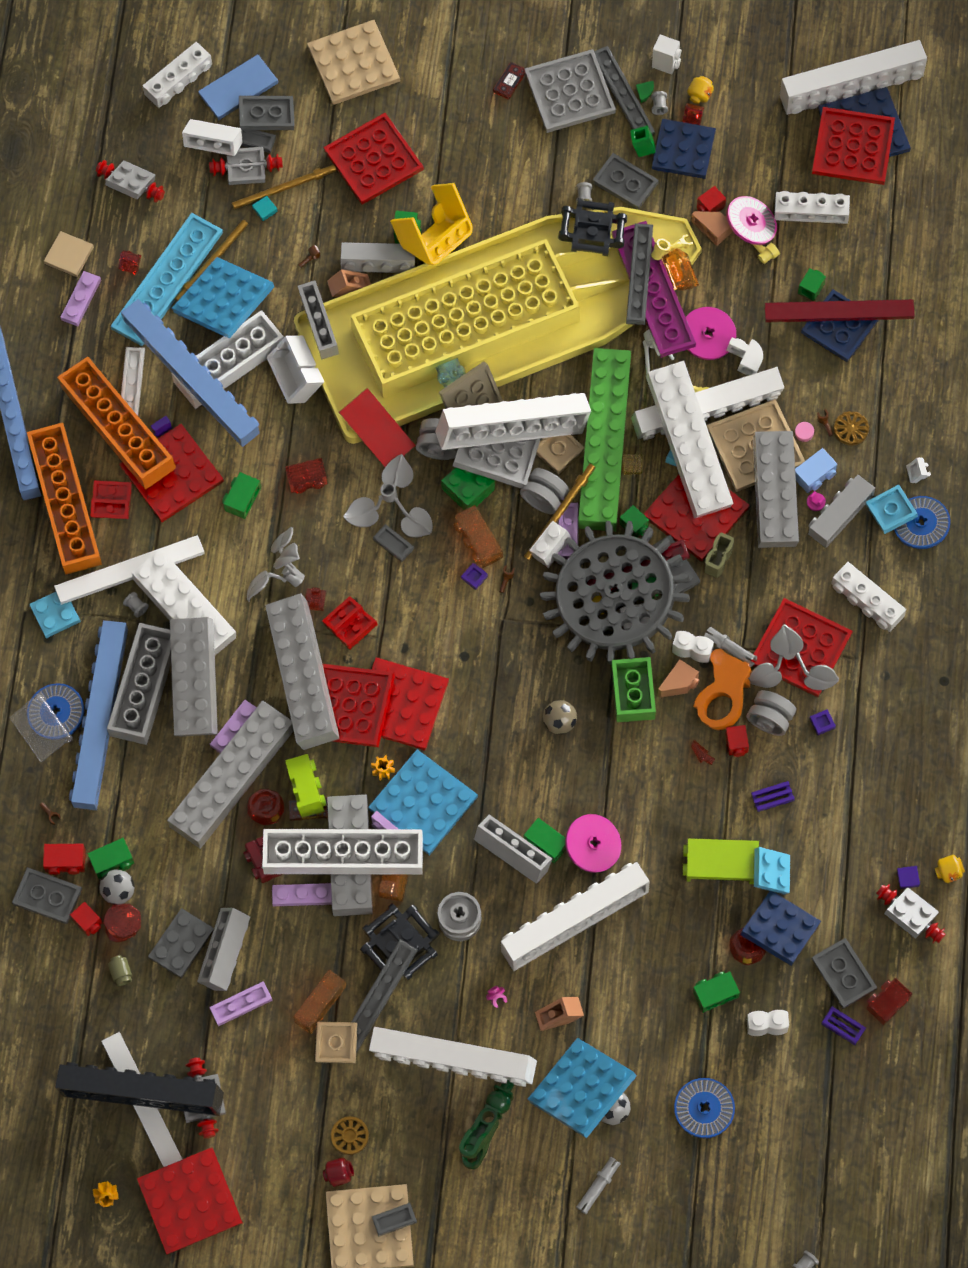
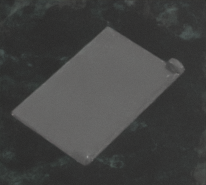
M41 693L37 694L9 717L40 762H43L62 745L73 739Z

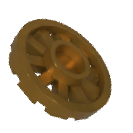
M844 412L838 416L834 423V434L845 445H858L868 436V421L858 412Z
M351 1116L341 1118L332 1128V1143L343 1154H357L368 1143V1128L359 1118ZM345 1121L349 1122V1127H346ZM356 1121L357 1125L353 1128V1122ZM340 1125L343 1128V1131L337 1129V1127ZM360 1127L364 1128L362 1131L357 1132ZM336 1133L342 1135L339 1137H334ZM366 1135V1137H365L364 1139H363V1138H360V1137H358V1136ZM342 1141L340 1145L336 1144V1142ZM356 1141L361 1142L363 1144L359 1146ZM347 1144V1150H343V1147ZM351 1144L354 1145L355 1150H351Z

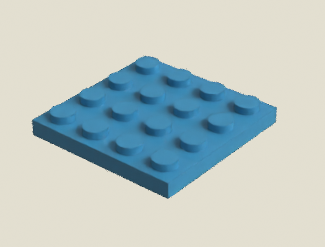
M217 257L172 309L174 313L230 339L271 292L274 284L265 278Z
M417 749L368 809L372 813L378 811L398 829L422 830L423 851L430 856L478 798V794Z
M577 1038L530 1095L528 1100L534 1106L587 1138L635 1079L636 1074Z

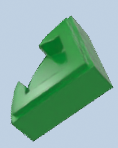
M654 81L636 85L640 103L647 101L653 93Z

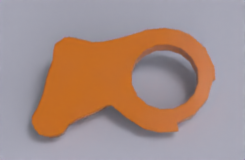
M720 648L713 650L710 656L714 666L715 681L699 693L693 706L698 710V716L702 722L711 729L718 731L733 726L740 718L743 708V687L750 688L751 682L748 678L752 672L749 663L742 662ZM721 696L731 698L733 706L726 717L720 720H711L707 717V708L712 700Z

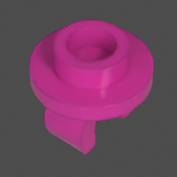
M814 491L808 496L807 506L809 509L820 511L824 508L826 500L822 494Z
M494 986L488 990L486 998L491 1000L494 1007L498 1008L496 1003L498 998H502L505 1003L507 1002L506 996L503 995L505 992L503 987Z

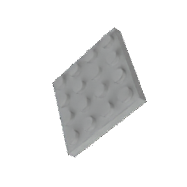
M593 49L525 68V75L546 133L616 113Z
M540 439L458 448L453 466L522 489L527 485Z

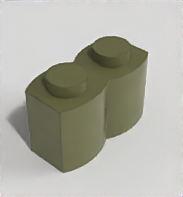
M722 532L717 535L713 543V549L706 557V574L718 578L723 573L725 562L730 558L733 551V537Z

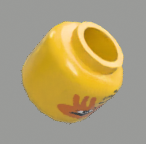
M704 76L694 78L687 90L690 100L695 104L700 102L706 103L714 90L712 81Z
M955 855L939 859L937 861L938 867L934 868L938 879L942 878L945 883L961 879L965 872L960 857L957 858Z

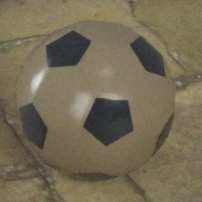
M564 700L551 702L543 712V723L554 734L562 735L571 731L577 721L575 708Z

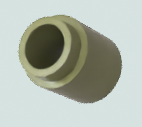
M121 955L111 958L108 967L113 982L117 986L131 983L132 972L127 958Z

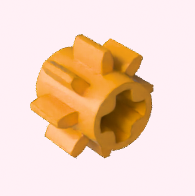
M387 755L384 758L377 756L376 763H371V767L375 769L372 771V775H378L380 781L386 777L390 779V772L395 773V768L391 767L394 761H388Z
M109 1181L98 1183V1189H93L95 1203H99L103 1207L113 1206L114 1199H118L117 1186H112Z

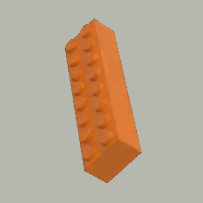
M88 356L57 377L63 391L145 490L176 469L173 457Z
M59 423L27 432L65 575L102 565L64 424Z

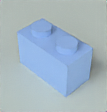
M822 448L795 469L796 481L807 493L811 490L815 491L822 485L824 480H830L835 476L837 463Z

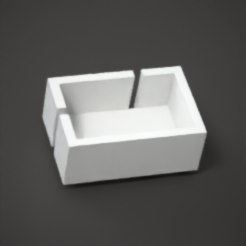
M303 335L285 336L277 345L278 347L270 352L267 359L287 403H305L324 383L319 369L315 368V360Z

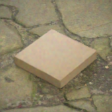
M60 231L44 260V264L78 277L94 246L91 243Z
M572 435L548 437L540 440L536 455L559 475L585 451V447Z
M317 1022L315 1062L356 1063L357 1023Z

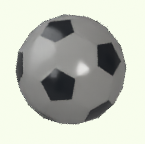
M112 870L103 876L99 888L102 897L108 903L120 905L132 897L135 886L132 877L127 872Z
M624 1093L602 1118L601 1121L603 1123L617 1125L626 1120L631 1107L630 1101Z

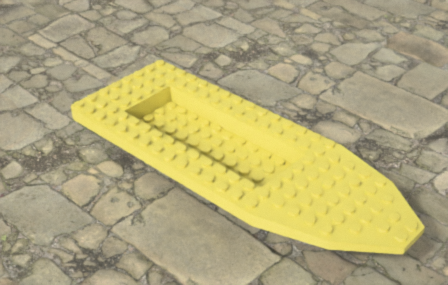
M615 207L613 214L624 213L627 215L625 227L647 221V224H652L655 243L658 239H665L671 244L681 239L682 236L688 235L685 241L687 243L693 242L689 249L679 248L662 256V261L675 290L702 251L686 218L637 209ZM591 210V211H593V212H601V213H607V212H608V211H603V210ZM562 214L540 218L448 254L436 265L422 264L323 303L339 354L322 360L305 310L299 312L294 318L296 332L298 336L303 335L315 360V368H318L324 380L321 387L345 440L351 444L362 441L338 412L366 388L371 391L396 423L402 426L444 409L445 406L439 391L482 362L488 364L497 387H500L594 350V348L604 346L635 325L626 324L630 280L617 248L609 247L608 257L592 252H571L572 242L558 239V233L561 230ZM570 218L569 233L574 231L575 218ZM612 223L611 231L617 230V224Z

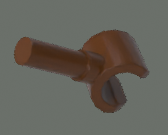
M316 245L308 249L310 255L298 264L300 268L312 259L320 258V252Z
M824 409L825 416H820L818 412L817 420L825 426L830 437L834 434L828 422L829 413Z
M507 565L503 568L504 578L500 593H504L507 582L514 577L515 569L513 568L511 573H507Z
M43 802L40 803L39 806L47 813L49 822L52 825H55L51 820L53 816H57L61 820L59 813L52 812Z

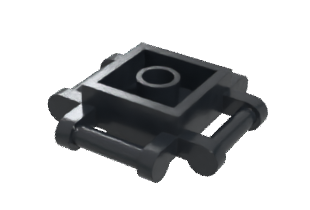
M578 198L576 209H572L570 206H563L561 209L562 224L561 230L558 233V239L572 242L571 252H592L608 257L609 247L617 249L624 247L625 240L623 235L627 215L624 213L613 214L614 203L612 202L606 204L584 201L583 198ZM582 208L595 209V210H603V211H608V212H607V213H601V212L586 211V210H582ZM570 218H575L573 233L568 232ZM612 223L617 224L615 239L610 238Z
M392 903L383 914L371 924H366L362 928L371 941L364 944L360 951L364 955L367 954L381 971L385 963L374 952V947L387 960L400 939L418 950L412 961L423 951H426L423 956L406 969L403 977L407 981L412 978L413 973L431 958L434 959L438 956L437 952L429 944L440 933L433 929L419 914L418 908L414 904L402 914ZM394 915L396 920L394 919L376 936L373 931ZM411 916L428 934L427 937L423 938L410 924L408 919Z

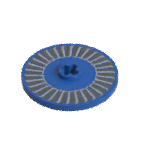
M917 496L910 498L909 501L916 510L918 517L894 529L896 536L905 545L916 549H927L938 545L945 539L950 529L948 510L940 501L932 497ZM923 519L924 525H920L919 520Z
M60 683L47 685L38 690L29 702L27 710L29 724L43 738L50 740L63 739L74 733L82 723L85 711L84 703L79 693L68 685ZM55 708H58L60 712H57L56 715H54L52 711H55Z
M698 1078L688 1082L680 1089L675 1099L674 1111L679 1125L687 1133L698 1138H712L720 1135L730 1126L735 1113V1103L732 1094L722 1083L710 1078ZM705 1104H708V1109L710 1111L708 1112L705 1110L704 1112H701L700 1105L704 1106Z

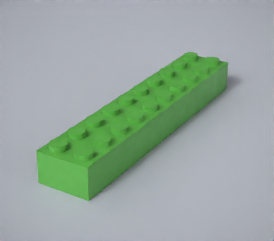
M594 348L589 398L591 413L587 420L583 472L589 463L596 468L587 479L588 483L586 486L581 488L579 529H585V527L589 526L591 530L606 531V521H610L613 531L616 532L631 364V351Z

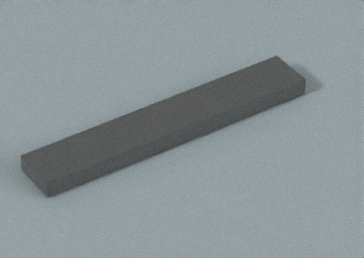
M606 46L594 51L603 77L631 129L648 125L652 136L655 135V130L609 47Z
M635 223L626 324L645 325L653 236L652 224Z
M401 939L351 1021L357 1023L356 1053L359 1051L418 951Z

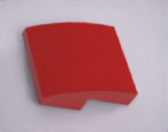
M94 480L90 517L129 519L132 482Z
M350 596L322 620L323 624L349 649L354 647L378 625L377 621L365 612L363 607Z

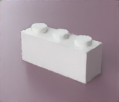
M193 119L189 120L182 132L184 147L235 156L243 143L241 128Z

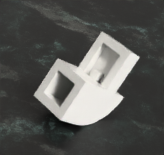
M731 338L726 351L743 358L737 371L747 376L756 374L763 360V351L760 345L753 339L748 345L741 339Z

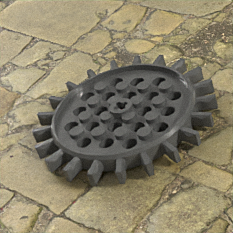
M606 521V536L594 538L593 531L589 526L585 527V533L589 542L579 547L570 537L566 539L569 548L574 551L570 557L565 559L556 553L552 555L553 560L563 566L559 575L550 572H544L543 574L545 580L556 582V591L542 592L540 597L545 601L556 600L558 607L543 613L546 620H551L561 616L564 622L553 631V635L557 639L567 631H570L575 636L567 646L571 653L578 647L580 642L590 645L586 654V658L590 662L595 657L597 648L608 650L607 660L609 665H612V660H615V650L627 649L628 658L633 659L635 658L633 647L643 642L647 650L652 654L655 653L654 644L649 638L659 632L663 637L671 640L672 635L670 631L663 627L668 618L679 622L684 620L681 613L672 610L674 601H690L689 594L675 593L674 586L675 584L688 582V574L672 576L670 568L683 562L681 555L679 554L669 560H665L661 554L671 545L670 541L666 538L656 548L650 545L648 542L654 533L651 527L646 529L641 539L633 537L632 521L627 522L624 535H613V527L610 521ZM619 550L627 551L623 556L617 555ZM602 556L609 557L606 562H599ZM642 561H651L648 566H641ZM585 562H589V563H590L589 568H587V569H582V568H581V565H582L583 563H585ZM625 567H632V570L629 573L623 572V569ZM607 573H614L613 578L605 579ZM649 577H656L654 583H648L647 579ZM590 579H595L596 583L594 585H587ZM637 583L638 587L636 589H629L630 584ZM571 586H578V589L575 592L569 591V588ZM657 593L662 594V598H661V599H659V600H654V599H653V596H654L655 594H657ZM595 596L602 597L601 601L597 603L592 600ZM637 600L644 601V604L640 607L634 605ZM583 602L584 606L582 608H574L576 603ZM624 606L626 610L623 613L616 612L617 608ZM601 613L608 614L605 619L598 618ZM643 617L650 618V621L646 624L640 622ZM583 619L590 620L588 625H580ZM625 623L632 624L629 630L622 629ZM609 629L614 631L611 636L604 635L605 631Z

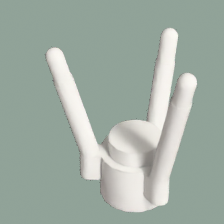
M650 330L644 332L645 340L643 341L646 374L650 372L648 347L655 348L657 355L660 356ZM671 354V355H668L671 360H674V357H673L672 354Z

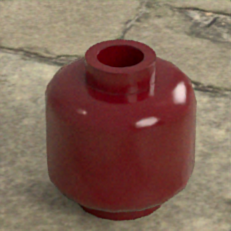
M345 1158L328 1161L325 1165V1170H323L324 1180L326 1182L329 1181L333 1187L349 1183L352 1176H354L352 1163Z

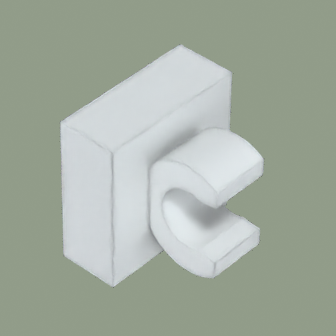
M916 458L906 465L910 483H917L931 475L926 471L928 464L924 463L923 458Z

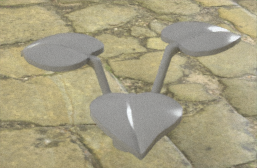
M402 454L391 460L382 472L384 484L381 486L380 491L382 495L379 496L377 505L375 506L370 498L361 497L356 499L344 514V519L350 524L357 527H369L379 519L376 510L379 509L382 500L386 502L395 501L406 516L401 521V528L407 536L415 538L426 536L433 529L432 520L427 511L414 507L408 514L397 498L396 486L404 488L413 480V470Z
M292 527L280 534L271 546V552L276 553L279 550L281 554L273 567L279 569L285 566L282 571L283 577L271 572L268 573L266 570L258 574L250 583L247 591V600L249 602L253 596L266 586L270 577L280 579L284 583L288 581L294 587L300 585L304 580L305 575L291 563L300 559L297 545L292 543L283 550V547L292 538Z
M783 624L770 642L772 651L779 654L776 667L774 668L771 663L760 664L754 668L748 678L752 685L763 688L774 687L782 679V674L777 670L780 668L783 657L790 660L796 656L804 674L807 675L804 679L807 687L813 690H824L834 686L839 681L835 671L825 665H817L812 667L810 672L807 671L799 654L803 649V640L785 624Z

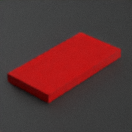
M368 388L338 412L384 467L398 455L402 454L404 456L416 446Z

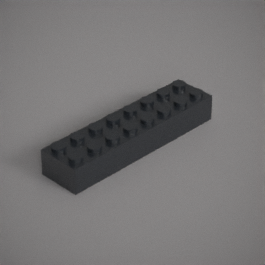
M67 1062L66 1065L59 1064L55 1088L64 1097L220 1116L224 1092L214 1080L203 1079V1082L195 1081V1078L192 1077L177 1079L176 1076L164 1074V1077H160L152 1072L136 1074V1071L129 1069L119 1072L116 1068L105 1067V1070L98 1069L94 1065L78 1067V1064Z

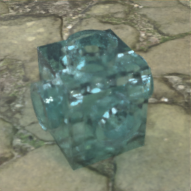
M458 358L435 367L438 372V381L444 388L466 374Z

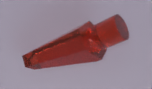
M694 740L691 748L700 763L705 761L712 765L715 758L708 755L709 751Z

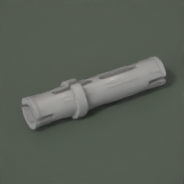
M710 627L707 629L711 634L705 633L704 637L711 639L717 644L718 648L725 649L741 661L749 663L750 667L755 664L751 660L757 661L756 655L731 641L729 636L722 635L714 628Z
M610 1157L602 1171H598L596 1174L597 1178L576 1206L578 1210L583 1208L582 1213L587 1215L606 1184H610L612 1181L611 1177L621 1165L618 1161L614 1163L616 1159Z

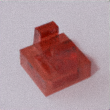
M687 103L682 122L701 125L704 107Z
M123 250L120 254L119 269L136 275L139 270L141 255Z
M314 587L312 589L307 588L306 600L308 601L309 609L324 611L325 590Z

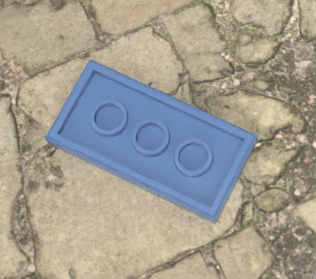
M256 55L199 90L198 93L216 118L220 120L239 108V96H259L278 84V79L260 56Z

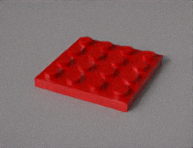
M823 107L812 174L884 185L895 117Z
M386 113L323 147L324 152L362 205L424 170V166Z
M179 424L158 438V441L173 457L176 469L146 490L123 462L119 464L120 468L162 523L224 482L223 477L182 424Z
M678 474L645 511L644 515L651 524L667 536L671 535L675 542L684 539L687 551L702 562L713 549V543L717 535L721 532L727 534L749 509L750 505L729 490L733 501L731 507L694 518L682 480Z
M783 598L753 654L757 656V661H751L755 663L754 667L763 663H771L774 668L776 667L779 654L772 651L770 642L783 624H785L803 640V649L799 654L808 672L817 665H825L834 669L853 631ZM795 656L790 660L783 657L780 668L777 670L782 674L781 680L819 697L822 690H813L805 685L804 679L807 675L804 674L797 657Z
M376 657L372 670L388 671L395 674L381 738L426 751L449 683V678Z
M322 664L340 738L331 742L379 747L395 674L388 671Z
M213 1147L137 1178L167 1255L243 1223Z

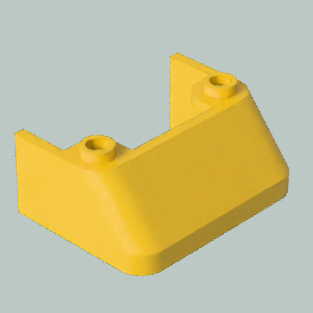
M454 183L431 186L437 200V204L432 209V218L435 223L423 234L420 233L414 217L392 219L390 221L401 247L428 265L438 264L472 233V223Z

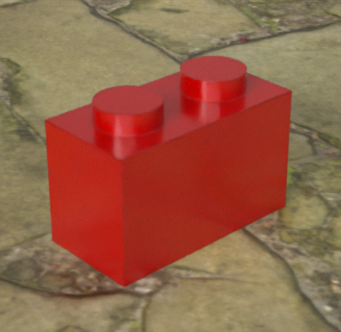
M44 844L43 867L45 872L51 875H58L60 872H68V874L72 875L85 872L86 849L84 844Z

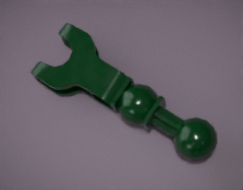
M510 1080L502 1083L501 1086L494 1085V1091L487 1095L484 1109L481 1110L472 1127L467 1130L459 1145L463 1164L468 1169H477L481 1165L488 1151L490 1141L498 1128L499 1119L501 1120L502 1114H505L510 1109L511 1101L514 1099L511 1092L514 1083H511ZM487 1117L494 1118L491 1122L484 1121ZM477 1156V1160L473 1163L467 1160L468 1158L472 1159Z

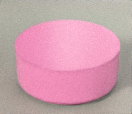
M801 422L796 426L795 436L798 440L807 442L813 438L814 428L810 423Z

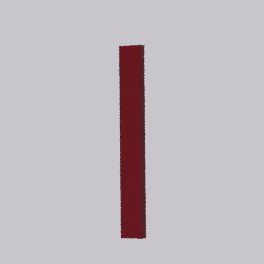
M914 299L765 303L764 305L765 322L914 319L915 317Z

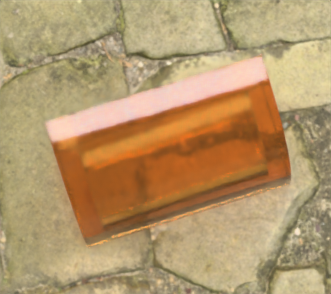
M676 248L662 256L675 290H688L699 286L687 253Z
M382 874L379 897L403 902L409 874Z

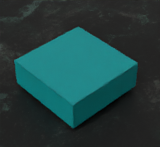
M268 196L252 205L253 210L262 221L278 212V209Z

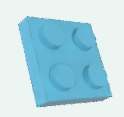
M900 485L866 501V506L884 534L918 517L916 510Z
M56 592L30 603V607L46 638L81 622L72 603L68 602L61 605Z
M761 847L755 848L754 887L781 894L790 893V855Z

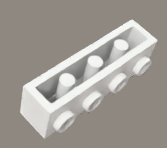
M195 42L143 85L144 95L158 108L166 105L175 94L181 93L186 85L194 82L203 71L205 72L211 67V55Z
M776 192L774 217L775 220L848 224L850 196L844 194L828 195L826 193Z
M849 562L833 577L832 585L835 591L840 594L843 593L852 605H857L867 617H872L877 621L876 623L880 628L891 632L905 617L907 609Z

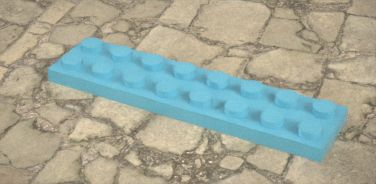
M191 213L122 311L139 299L150 307L151 313L154 316L158 315L162 319L174 303L175 297L183 289V285L191 279L223 234V230ZM120 312L112 323L111 329L143 346L144 342L123 321Z

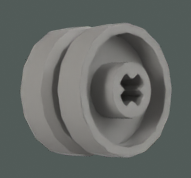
M429 418L423 420L420 425V436L417 439L416 450L424 456L433 459L449 460L455 458L458 448L441 450L435 433L439 419Z
M535 468L529 476L530 482H527V485L520 490L522 498L527 503L547 514H554L560 506V501L564 500L569 492V488L563 480L541 468Z
M758 691L754 699L755 705L751 706L747 713L748 721L769 734L776 736L785 735L789 727L788 721L793 719L796 707L789 700L774 692Z
M464 892L451 893L443 898L438 908V922L443 934L455 941L469 940L476 935L482 921L481 909L477 900Z

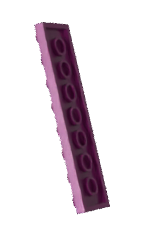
M643 221L637 224H647V221ZM635 224L624 227V247L617 249L629 280ZM617 230L611 231L613 239L616 238ZM652 236V248H651V253H652V251L654 250V245H655V241H654V239H653V236ZM651 256L645 320L660 352V358L694 348L696 347V342L662 258L655 260Z

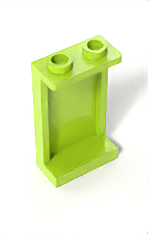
M688 839L687 845L683 847V857H687V864H683V875L687 876V882H690L691 879L743 880L750 881L749 884H754V849L759 847V841Z

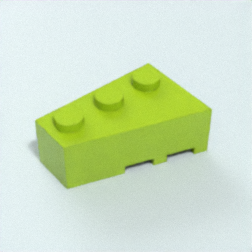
M308 754L285 760L302 819L309 818L307 816L314 814H323L325 812L323 806H327L324 794L320 795L319 788H322L319 777H315L313 772L317 770L314 759L310 760Z

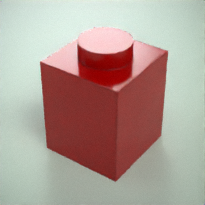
M715 186L697 199V210L699 212H719L726 206V197Z
M746 726L726 727L725 736L729 756H744L749 750Z
M83 902L70 914L74 923L87 936L95 934L101 928L100 925L103 924L100 917L86 902Z

